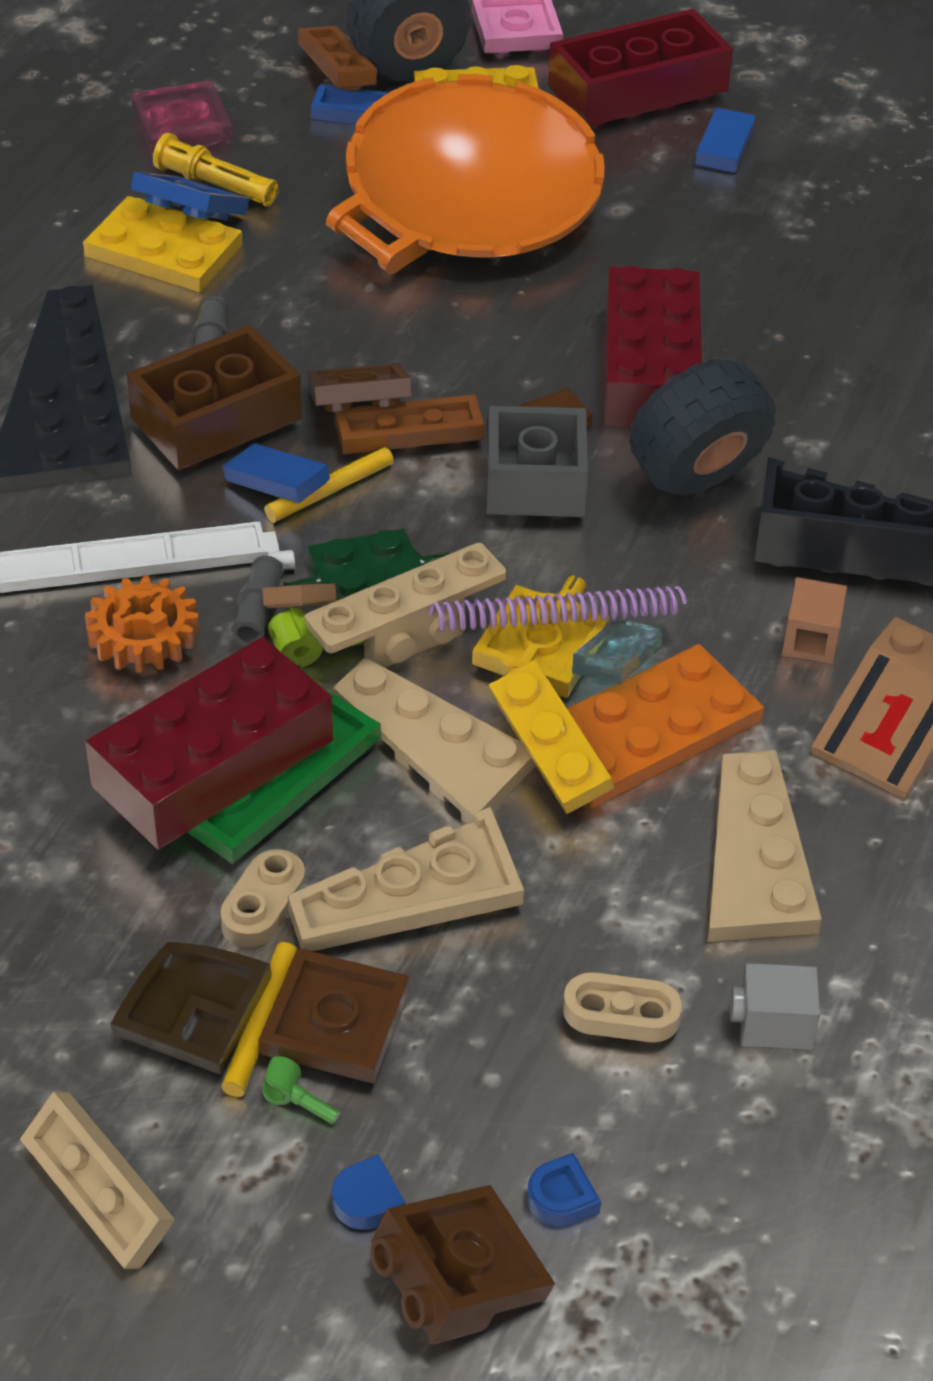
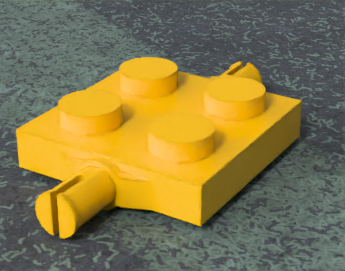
M572 575L566 579L564 586L557 594L564 597L566 593L574 596L579 592L582 595L587 586L580 577L575 582L576 576ZM515 585L508 597L513 601L516 596L523 600L526 596L534 599L536 595H539L543 599L547 594L552 598L556 594L539 593ZM567 598L568 621L564 624L560 616L561 603L557 599L558 621L554 625L551 622V604L548 599L546 602L548 622L546 625H543L540 618L541 605L539 600H537L538 622L534 626L531 624V607L529 601H527V625L524 627L521 624V608L517 601V625L514 628L510 622V606L507 602L505 609L507 626L503 628L500 624L499 609L496 614L497 626L493 629L489 624L473 648L472 664L505 676L536 660L559 696L568 698L609 632L610 617L604 621L601 618V614L598 613V619L594 622L591 619L590 610H588V620L583 622L580 614L581 604L576 601L578 620L574 623L570 615L571 602Z

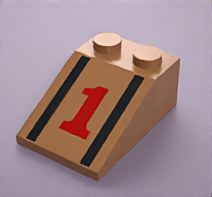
M894 617L870 646L812 744L810 753L906 800L933 764V634Z

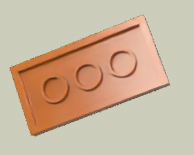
M697 644L568 707L567 710L612 777L614 789L587 804L594 808L762 722L764 706L700 644Z

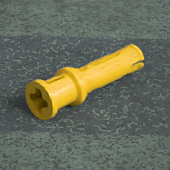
M172 133L163 134L155 146L153 165L158 170L166 171L170 169L184 175L185 179L198 183L201 181L208 182L229 192L250 198V200L260 203L265 207H270L277 197L279 185L276 180L268 179L239 166L211 156L210 151L205 146L196 145L193 147L180 142L178 137Z

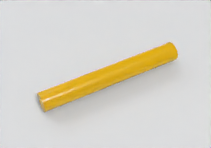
M383 447L330 473V480L300 503L279 498L265 505V514L272 523H275L392 465L394 462L393 455L387 447Z
M278 943L269 963L272 976L241 1035L221 1085L222 1090L230 1096L242 1097L248 1086L259 1057L258 1040L297 951V948L291 943Z

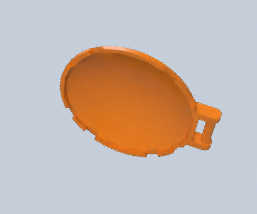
M458 74V81L435 83L433 77L399 87L374 102L357 120L355 132L350 142L347 143L346 172L354 195L335 206L329 212L326 218V226L336 234L344 233L378 260V266L388 274L396 273L430 250L466 257H501L526 253L565 237L580 226L590 215L598 202L603 187L604 157L603 154L599 153L595 144V134L586 121L566 103L539 88L519 81L516 87L493 83V76L479 74ZM371 217L395 235L398 240L387 245L362 226L360 222Z

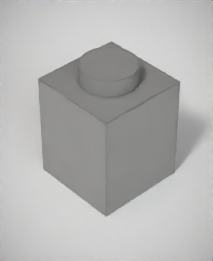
M746 963L742 987L732 986L730 995V1021L740 1022L741 1046L813 1050L820 1018L817 967Z

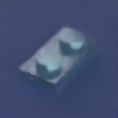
M620 619L613 620L573 654L572 673L590 677L592 682L599 685L612 686L622 684L662 648L663 629Z

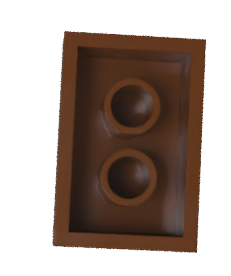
M251 324L126 373L131 419L177 470L186 468L302 419L301 375Z

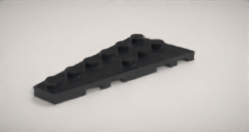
M93 285L67 286L63 289L47 291L0 430V493L132 475L129 451Z

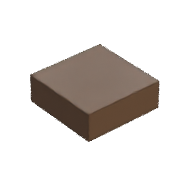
M335 583L262 588L263 606H267V608L328 605L337 601Z

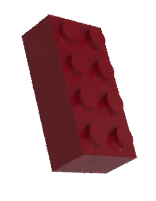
M692 8L551 42L548 86L561 101L576 111L589 126H599L604 122L624 117H634L640 113L660 108H670L676 104L695 99H706L711 95L727 92L729 89L733 48Z
M637 266L609 267L605 307L603 426L631 428L637 411L649 399L648 397L656 389L662 387L667 383V380L676 374H680L698 363L702 364L700 271H687L681 268L669 270L648 269Z
M262 636L85 740L91 786L159 850L333 741L332 695Z

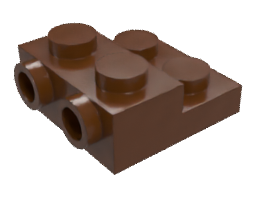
M491 1185L388 1208L371 1240L370 1255L376 1272L383 1277L392 1276L403 1294L401 1307L405 1320L412 1328L418 1329L423 1327L432 1344L484 1331L495 1313L546 1300L555 1285L552 1277Z

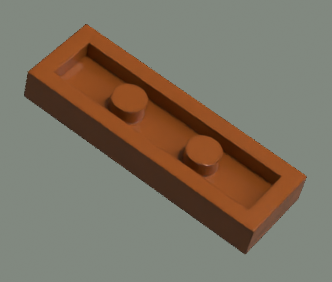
M336 25L298 28V45L337 88L345 91H357L365 85H376L377 68L365 56H361L354 49L351 41Z
M476 395L407 401L389 407L358 406L350 410L335 412V424L343 454L367 453L377 451L383 447L388 449L414 448L417 446L461 443L484 439L485 425Z

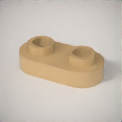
M274 849L260 853L251 861L221 906L222 933L230 943L242 948H256L267 944L275 937L290 914L288 910V895L305 888V868L297 855L290 851ZM248 909H252V910H254L255 912H253V913H244L243 911H244V910H248Z
M588 972L571 979L564 991L563 1015L571 1027L585 1034L644 1042H660L672 1037L680 1026L682 1014L681 997L672 986L661 981ZM586 1008H596L599 1011H592ZM651 1015L657 1018H645L644 1016Z

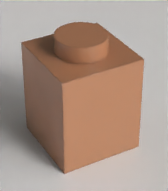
M796 577L782 656L833 665L847 586Z

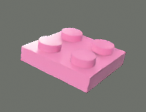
M472 0L471 11L484 53L503 55L512 51L532 50L535 52H545L550 49L551 42L563 40V32L552 0Z

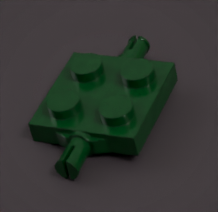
M404 528L382 530L375 534L347 539H333L326 543L308 546V561L312 569V577L284 581L283 586L335 583L336 600L338 601L451 554V551L422 556L413 548Z

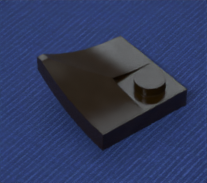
M167 942L142 971L110 1023L113 1035L222 1075L272 976L271 965L252 957L214 947Z

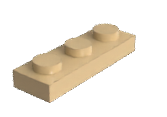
M53 1091L20 1140L124 1269H141L175 1222V1219L70 1092Z

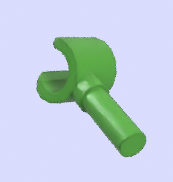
M273 1057L265 1073V1081L262 1086L265 1099L275 1105H286L291 1101L333 1125L339 1117L340 1111L310 1094L305 1088L297 1085L301 1075V1068L297 1063L286 1057Z

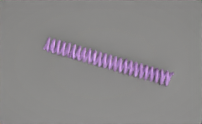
M666 586L664 590L656 587L653 591L650 588H646L642 592L637 588L634 592L626 589L624 593L616 590L613 594L607 590L604 594L596 591L594 595L586 592L584 596L579 592L574 596L566 593L564 597L556 594L553 598L547 594L543 599L539 595H536L534 599L526 596L523 600L516 596L513 601L509 597H506L503 601L495 598L493 602L486 598L482 603L475 599L472 604L465 600L462 605L457 600L452 605L445 601L441 606L434 602L430 608L429 615H433L435 608H437L439 629L444 632L446 628L444 613L447 607L449 627L454 632L456 629L454 614L457 606L460 614V629L464 631L466 629L465 608L467 605L470 612V628L475 630V608L478 605L480 610V626L482 629H485L487 626L485 609L486 604H488L490 609V625L495 629L497 626L495 609L498 603L500 607V624L505 628L507 626L505 609L508 602L510 606V622L515 628L517 625V601L521 608V624L525 627L527 625V601H529L531 607V624L535 626L538 622L537 600H539L541 605V623L546 625L548 622L546 602L549 599L551 604V622L555 625L558 621L557 599L561 603V621L566 624L568 621L567 598L571 602L570 615L574 623L578 620L576 605L578 597L581 601L580 614L583 622L588 620L587 597L591 600L590 614L594 622L598 619L597 596L601 599L600 613L604 621L608 618L606 602L608 595L611 599L610 613L613 620L618 618L617 595L621 598L620 613L624 620L628 617L627 594L631 597L630 613L634 619L638 616L637 593L641 597L640 613L643 618H646L648 615L647 593L651 596L650 613L654 618L658 614L657 592L660 594V613L663 617L668 613L667 591L670 593L669 605L673 616H676L678 612L676 591H679L683 604H687V598L680 586H676L673 590Z

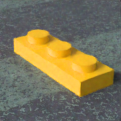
M536 660L525 664L488 685L492 697L566 814L614 789L612 777Z

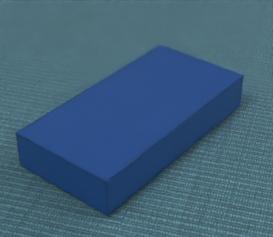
M321 84L311 105V119L355 125L361 115L374 102L389 92L365 89L345 91L336 86Z
M716 108L697 149L695 164L733 173L736 172L754 130L756 115Z
M255 443L223 465L226 481L296 503L303 501L330 480L327 464Z

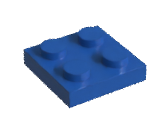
M134 172L130 188L145 193V202L170 208L171 205L183 208L184 214L202 219L212 217L228 221L229 214L246 215L250 198L178 176Z

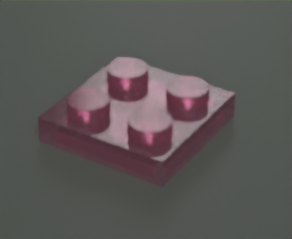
M212 81L131 93L132 108L151 153L154 152L158 140L165 133H172L178 137L180 142L191 146H210L221 141L233 140L232 123Z

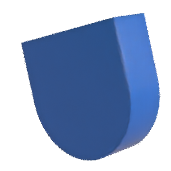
M574 1152L540 1165L529 1178L527 1204L534 1217L542 1223L563 1227L600 1214L601 1200Z
M379 1154L342 1170L335 1178L332 1186V1206L335 1215L342 1223L355 1229L366 1230L378 1227L388 1208L406 1204Z

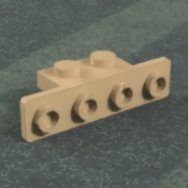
M478 542L305 614V626L328 653H335L364 640V658L366 657L386 668L462 635L463 631L460 629V614L457 606L454 614L456 629L454 632L450 630L449 612L446 607L444 613L446 628L442 632L439 629L437 608H435L433 615H429L432 604L437 602L441 606L447 601L452 605L457 600L462 605L465 597L506 579V569L484 544Z

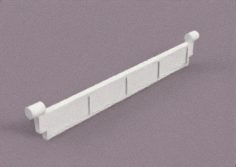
M260 521L0 552V593L253 563L260 556H272L278 559L283 565L281 570H295V559L293 550H279L275 531L263 533Z

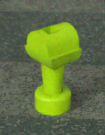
M289 607V611L279 613L271 619L268 624V631L275 647L295 665H300L302 668L315 662L322 654L323 647L305 626V614L307 613L299 608ZM364 640L351 646L364 645Z

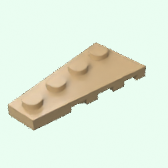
M366 657L333 687V694L381 724L380 740H383L395 751V759L408 771L414 768L429 782V790L443 803L449 800L460 810L461 820L466 824L473 821L474 813L490 806L493 811L536 766L520 741Z
M776 750L723 754L707 942L819 934L822 917Z
M491 806L474 813L473 821L466 825L453 829L449 824L429 833V841L403 851L399 846L381 854L380 862L359 871L351 867L288 895V910L300 948L308 951H317L524 904L523 885Z

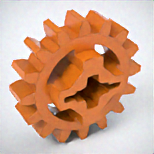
M143 575L140 584L134 585L128 578H123L122 588L116 590L108 585L103 587L104 599L92 597L90 600L91 611L85 612L90 649L97 648L98 659L101 661L114 657L115 669L119 670L125 667L127 663H134L135 670L139 673H142L146 663H153L158 670L164 669L163 659L169 657L177 662L183 660L182 648L193 650L195 647L194 636L200 634L199 613H197L195 598L187 599L184 586L170 590V580L167 578L161 580L157 585L151 584L149 575Z

